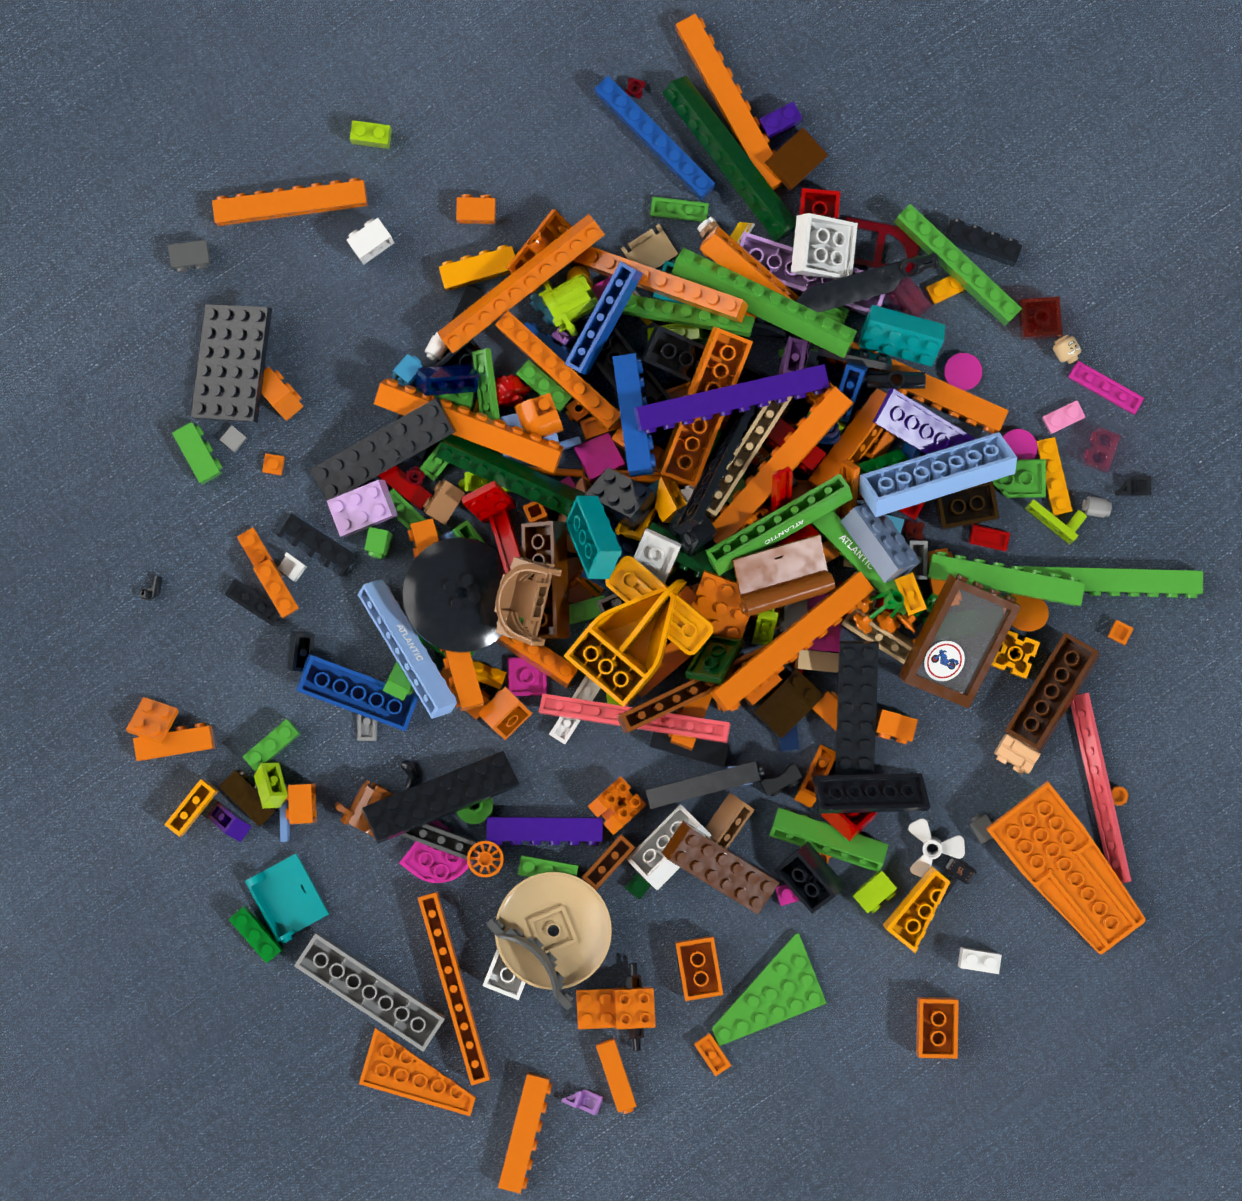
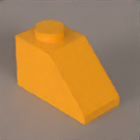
M661 477L658 483L655 508L662 522L670 523L676 511L687 505L676 480Z

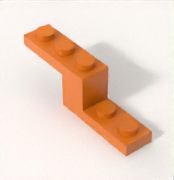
M252 527L237 536L254 566L253 570L281 617L285 618L300 609L255 528Z

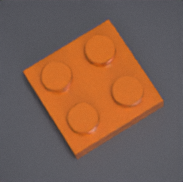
M143 697L126 730L128 733L162 744L179 711L176 707Z

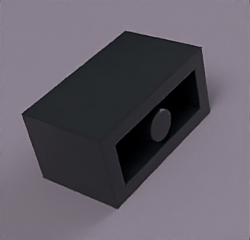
M291 631L287 669L302 672L308 654L313 655L315 634Z

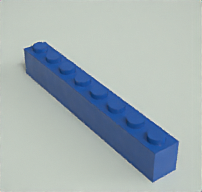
M609 76L594 88L595 95L700 201L715 188V183Z

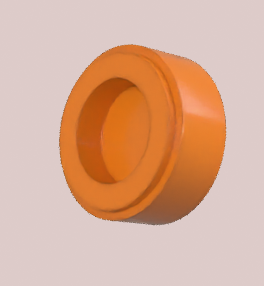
M1121 786L1111 788L1114 805L1120 806L1125 804L1128 800L1127 790Z

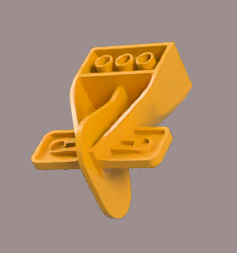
M632 556L623 557L615 566V570L610 578L605 580L606 586L625 603L609 609L596 617L564 655L567 660L622 707L632 703L659 668L664 657L667 638L684 653L694 655L714 632L713 624L678 595L685 587L686 581L679 579L670 586H667Z

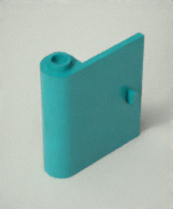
M297 853L245 881L277 943L280 941L282 944L293 939L292 934L329 915Z

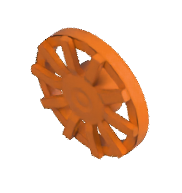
M491 841L477 842L470 848L467 855V864L470 870L479 877H491L497 874L504 862L501 848ZM483 844H489L487 851H485ZM478 845L481 846V853L475 849ZM494 846L497 850L490 853L491 847ZM472 851L477 853L478 857L471 856ZM499 852L500 858H493V855ZM470 859L477 860L478 862L472 865ZM493 861H500V865L496 866ZM478 865L481 866L479 872L474 869ZM490 865L496 869L492 873L489 868ZM484 867L487 868L488 874H481Z

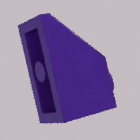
M219 801L207 816L225 834L239 842L242 841L252 827L242 817Z

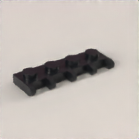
M292 513L278 534L280 538L283 537L285 532L294 537L295 540L292 544L294 547L299 542H302L311 548L308 554L309 557H312L317 552L328 560L324 564L326 568L329 567L331 562L341 567L340 577L345 574L356 557V554Z

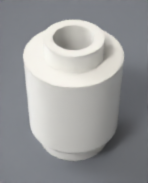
M436 332L424 352L427 353V358L437 362V360L443 358L448 347Z

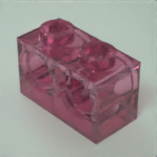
M1100 427L1096 431H1092L1089 442H1092L1090 449H1086L1083 455L1084 465L1104 473L1108 472L1121 435ZM1100 436L1107 437V445L1100 443ZM1094 454H1099L1102 457L1101 463L1094 462Z

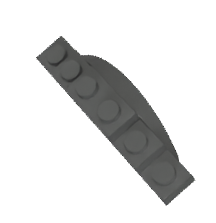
M491 919L486 924L499 939L516 942L532 952L542 963L549 975L555 999L566 1010L573 1005L570 1002L573 998L566 991L563 993L560 991L565 986L563 983L565 978L554 969L557 966L555 963L557 958L550 951L546 953L542 949L544 945L537 937L526 939L517 928L515 930L510 928L505 933L504 929L506 927L498 919L496 921Z

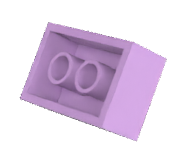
M376 480L327 500L340 537L350 536L398 516L385 480Z

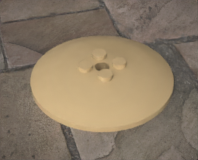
M546 872L523 880L507 894L497 913L496 920L498 919L506 927L504 929L505 933L510 928L513 930L517 928L526 939L537 937L544 945L542 949L546 953L550 951L557 958L555 961L557 966L554 969L565 978L563 981L565 986L561 989L575 986L589 978L600 967L610 947L612 934L611 920L603 899L588 883L570 874ZM551 925H556L559 928V934L555 937L550 936L548 933V928ZM495 935L497 949L503 962L517 978L531 986L553 990L546 969L532 952L516 942L499 939Z

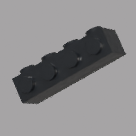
M950 219L944 236L956 247L1012 267L1016 264L1022 245L1018 244V240L1008 238L1007 240L1001 238L999 233L992 231L987 233L982 231L983 228L972 225L971 227L965 225V222L960 219Z

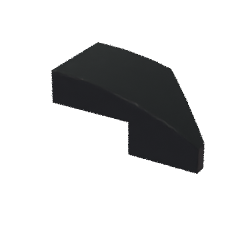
M1131 476L1116 490L1115 496H1152L1151 476Z

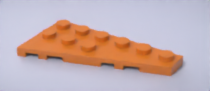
M375 1027L359 1081L360 1085L471 1116L476 1096Z

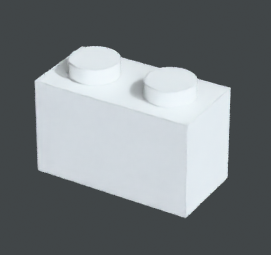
M960 947L958 967L999 974L1002 955L995 952Z

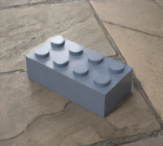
M867 504L854 507L840 521L884 583L907 575L920 563L916 553L911 550L905 538L898 532L894 523L887 515L875 517Z

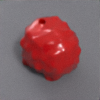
M510 374L495 379L498 408L516 406L524 402L523 397L531 391V387L522 383L517 375Z

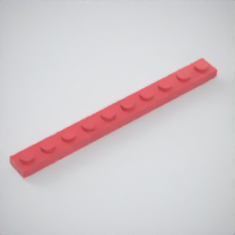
M1089 692L1078 694L1070 705L1104 856L1120 881L1128 883L1131 881L1090 695Z
M542 693L539 713L620 726L616 715L633 707H622L620 705ZM668 713L637 729L727 743L731 724L729 722Z

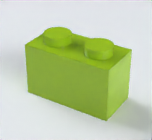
M352 120L350 141L355 145L389 149L392 129L390 125Z
M261 763L254 778L262 808H281L288 794L280 764Z
M880 870L879 873L877 872L857 889L852 896L866 913L871 911L873 914L881 907L880 903L886 899L888 901L896 894L894 891L897 888L885 873Z

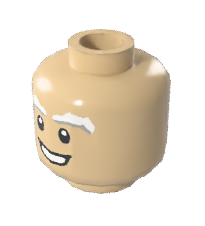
M1067 334L1054 341L1053 350L1060 362L1067 361L1070 364L1079 359L1077 355L1081 353V348L1075 337H1069Z

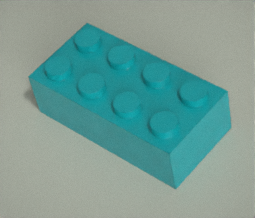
M871 305L860 332L859 347L932 367L944 342L945 324Z
M576 496L566 520V527L587 578L609 579L615 570L618 558L621 556V546H619L616 540L615 532L611 528L609 518L605 514L599 497Z

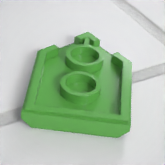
M1017 459L1015 474L993 480V485L1007 498L1046 497V459Z

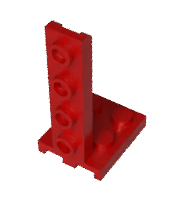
M789 466L776 471L772 475L771 513L791 502L793 472ZM808 524L775 544L780 546L818 535L819 533Z
M492 481L461 497L462 503L483 524L490 521L505 574H507L511 570L513 558L522 557L509 515V511L517 506L515 500L495 481Z

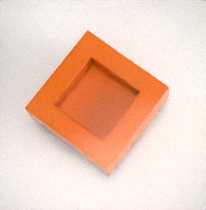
M265 453L262 472L282 476L285 457Z
M1115 620L1107 637L1125 646L1134 628Z

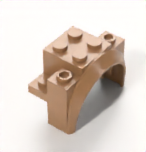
M514 557L510 567L511 570L507 574H503L497 592L494 610L498 616L496 633L531 646H544L545 639L538 637V632L552 574L561 577L562 570L555 568V564L549 562H537L528 558ZM519 617L524 618L522 624L519 620Z

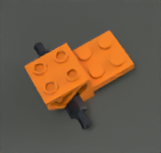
M629 963L630 975L626 976L627 987L576 990L578 1029H629V1039H633V1051H641L640 1038H644V1028H655L654 987H642L641 975H637V963Z

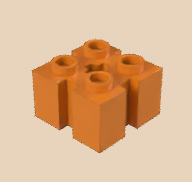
M621 776L588 805L597 817L601 815L606 820L603 824L613 835L647 805L637 793L633 796L629 792L631 787Z

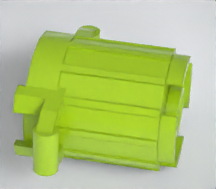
M583 274L580 276L576 275L554 289L550 281L546 280L542 284L546 290L538 295L539 297L542 296L543 303L554 317L553 322L555 326L560 327V333L567 329L571 336L577 335V330L572 322L593 311L598 303L597 297Z

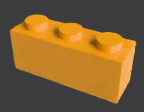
M200 779L164 825L179 837L183 836L219 790L205 779Z

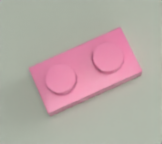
M1078 400L1043 416L1042 419L1049 433L1052 434L1084 419L1085 415Z

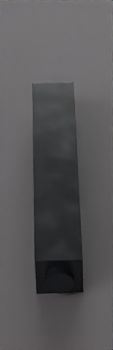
M759 761L646 790L650 809L763 780L765 768Z

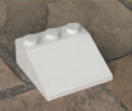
M811 213L797 215L791 273L830 279L852 275L858 223Z

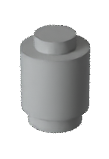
M1088 496L1087 500H1083L1082 511H1085L1086 515L1101 518L1110 516L1112 509L1111 501Z

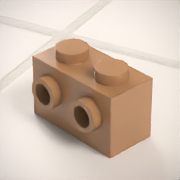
M443 479L442 482L438 481L433 490L435 491L434 495L426 500L423 507L426 514L445 525L465 492Z

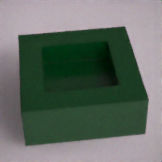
M636 873L625 888L640 900L651 887V884L640 874Z

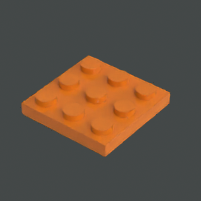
M704 570L692 607L713 624V635L741 639L749 617L741 613L739 607L741 598L737 581Z

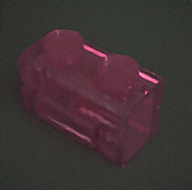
M910 277L903 279L894 291L889 292L891 294L889 298L895 305L899 304L903 309L902 313L920 317L932 307V304Z

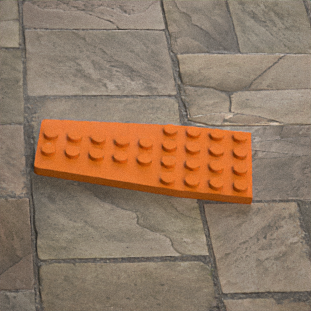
M1048 781L986 828L1020 872L1099 954H1104L1145 922L1144 915L1083 824Z

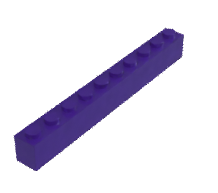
M825 364L636 407L634 408L639 432L644 431L645 434L656 432V428L662 426L666 430L674 428L675 423L682 422L683 425L694 423L693 419L701 418V421L713 419L712 415L720 413V417L732 414L731 411L736 409L739 412L748 411L750 406L753 405L761 408L769 406L768 402L775 400L776 404L787 402V398L792 396L796 400L806 397V393L813 392V395L825 393L824 389L830 386Z

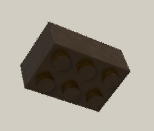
M993 481L935 499L940 530L1000 519Z

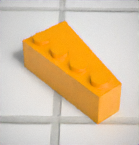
M931 866L884 922L883 926L916 953L918 945L924 937L930 921H932L938 904H940L950 881Z

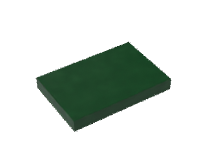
M712 634L693 658L685 672L686 678L722 684L744 646L743 640Z

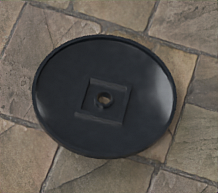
M461 537L438 541L428 546L414 559L404 579L402 599L410 624L424 640L442 650L466 653L483 649L493 644L502 636L496 633L498 616L497 612H494L500 581L503 574H505L500 553L481 541ZM457 589H465L467 596L459 598L456 594Z

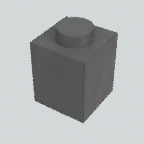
M978 813L970 818L971 822L967 824L979 844H983L993 838L986 829L992 824L987 814L981 815Z

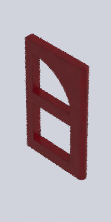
M851 217L845 218V221L858 223L857 229L878 233L873 261L854 258L853 265L869 268L887 265L881 263L886 234L896 238L901 243L907 258L917 256L919 246L898 226ZM910 262L907 263V268L905 267L907 273L912 270Z

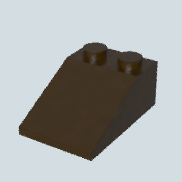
M794 669L789 672L754 713L782 739L820 701L824 694L801 672Z

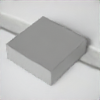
M231 426L220 438V441L233 452H236L247 437Z

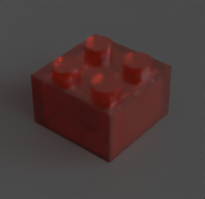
M1060 296L1021 299L1018 302V305L1022 308L1019 311L1021 340L1059 338L1063 335Z

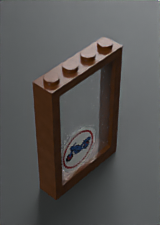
M950 573L898 677L906 684L969 709L1021 606L1016 602L1017 599L1009 594H1006V596L1000 595L1001 592L995 588L990 587L988 590L984 588V584L976 580L972 583L967 581L968 578L958 573L955 576Z

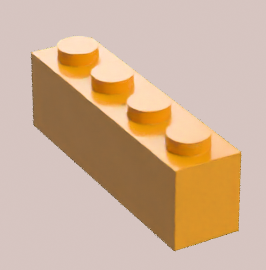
M502 245L492 252L484 250L479 252L478 256L471 257V255L461 257L460 261L453 262V260L443 262L442 266H439L446 292L510 274L511 272L506 267L515 257L513 247Z

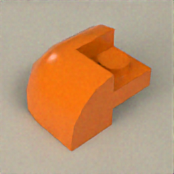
M550 393L534 399L531 398L514 407L521 427L529 434L536 433L543 438L564 430Z

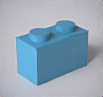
M407 354L393 370L392 379L397 380L398 384L413 386L422 376V362L413 355L411 357Z

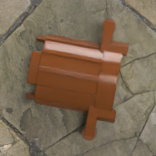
M367 779L359 789L350 808L344 806L341 802H337L335 808L337 811L343 812L340 818L343 824L348 825L349 823L374 837L362 812V807L390 797L392 793L375 782L369 786L370 781Z

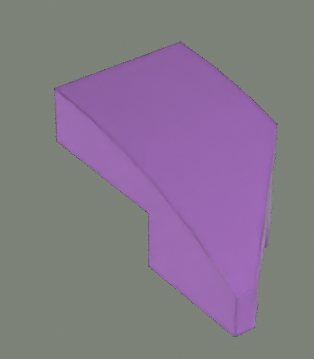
M560 327L552 333L551 336L565 347L570 346L574 340L566 331L560 333Z
M583 1090L563 1098L561 1102L597 1115L604 1097L589 1090Z

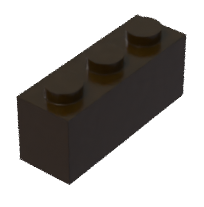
M234 770L219 787L259 827H262L278 809L262 808L256 783L253 785L248 780L250 777L243 770L240 772Z

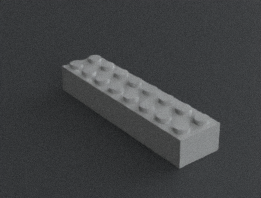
M319 932L315 933L294 965L423 1052L446 1018L445 1015Z

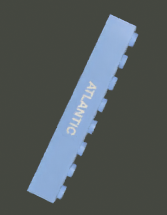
M383 579L363 584L358 597L430 717L433 719L451 713L457 704L455 695L451 693L436 664L431 660L427 649L422 645L418 634L413 630L407 616L402 612L389 586L386 585Z

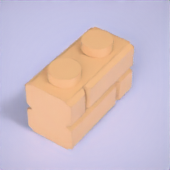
M1009 734L1004 735L994 752L997 755L996 760L1005 765L1007 762L1014 766L1013 770L1021 775L1024 772L1029 774L1040 756V753Z

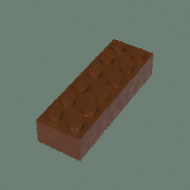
M545 521L521 524L522 558H528L537 562H549L555 564V568L562 570L561 577L552 574L538 637L545 640L570 638L566 522Z
M1065 632L1014 714L1005 732L1041 753L1100 657L1099 651Z
M684 820L661 852L670 862L756 914H759L779 884L771 874Z

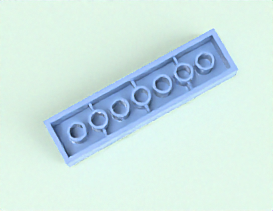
M1000 432L862 474L860 475L859 492L874 516L878 517L1015 474L1017 456Z

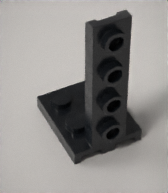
M808 341L803 369L818 366L817 355L886 371L891 369L892 360L885 353L876 354L871 353L867 349L861 348L858 350L851 347L845 358H842Z

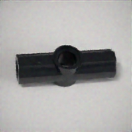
M898 370L867 371L866 384L867 388H893L895 390L925 389L926 375L925 372H901ZM892 376H899L901 383L899 385L893 384L891 381Z

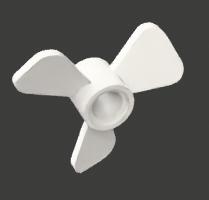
M920 818L909 825V831L923 842V855L912 864L910 868L912 874L923 877L932 866V859L938 858L941 853L958 859L964 856L965 844L962 836L957 835L941 842L937 837H931L926 819ZM929 844H935L937 845L938 850L935 852H930L927 849V846Z

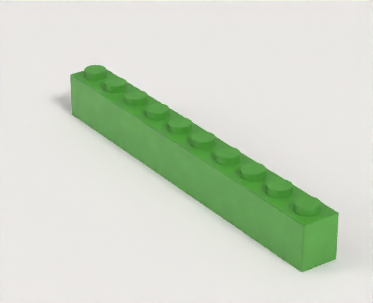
M684 247L675 260L671 275L743 299L748 304L747 312L842 358H845L857 333L856 330Z
M1018 566L1024 568L1023 571L1030 573L1031 570H1039L1043 572L1042 575L1046 576L1054 573L1062 575L1061 578L1069 580V577L1080 578V582L1085 583L1084 592H1089V596H1101V592L1109 593V596H1120V593H1128V597H1139V593L1147 594V597H1159V594H1166V598H1178V594L1185 595V598H1197V595L1203 594V571Z

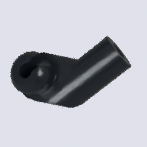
M153 576L152 586L142 589L140 597L148 601L158 596L161 592L163 577Z
M405 760L401 764L402 770H405L408 775L405 786L412 788L416 784L419 771L412 761Z

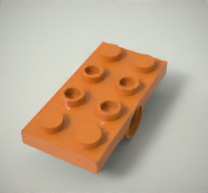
M552 209L506 268L511 273H514L572 226L556 210ZM539 287L536 288V289H535L534 291H532L531 293H535V292L539 289Z

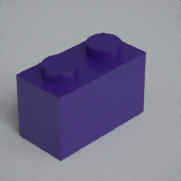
M793 101L760 118L759 123L763 133L767 135L768 139H771L800 124L802 116Z

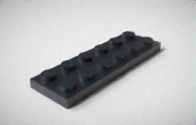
M922 773L814 776L812 779L820 814L928 811L930 809Z

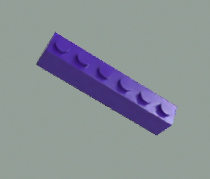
M487 817L486 841H491L495 844H502V841H510L511 845H521L522 841H529V845H541V841H549V845H560V841H568V845H579V841H587V845H599V842L603 841V818Z

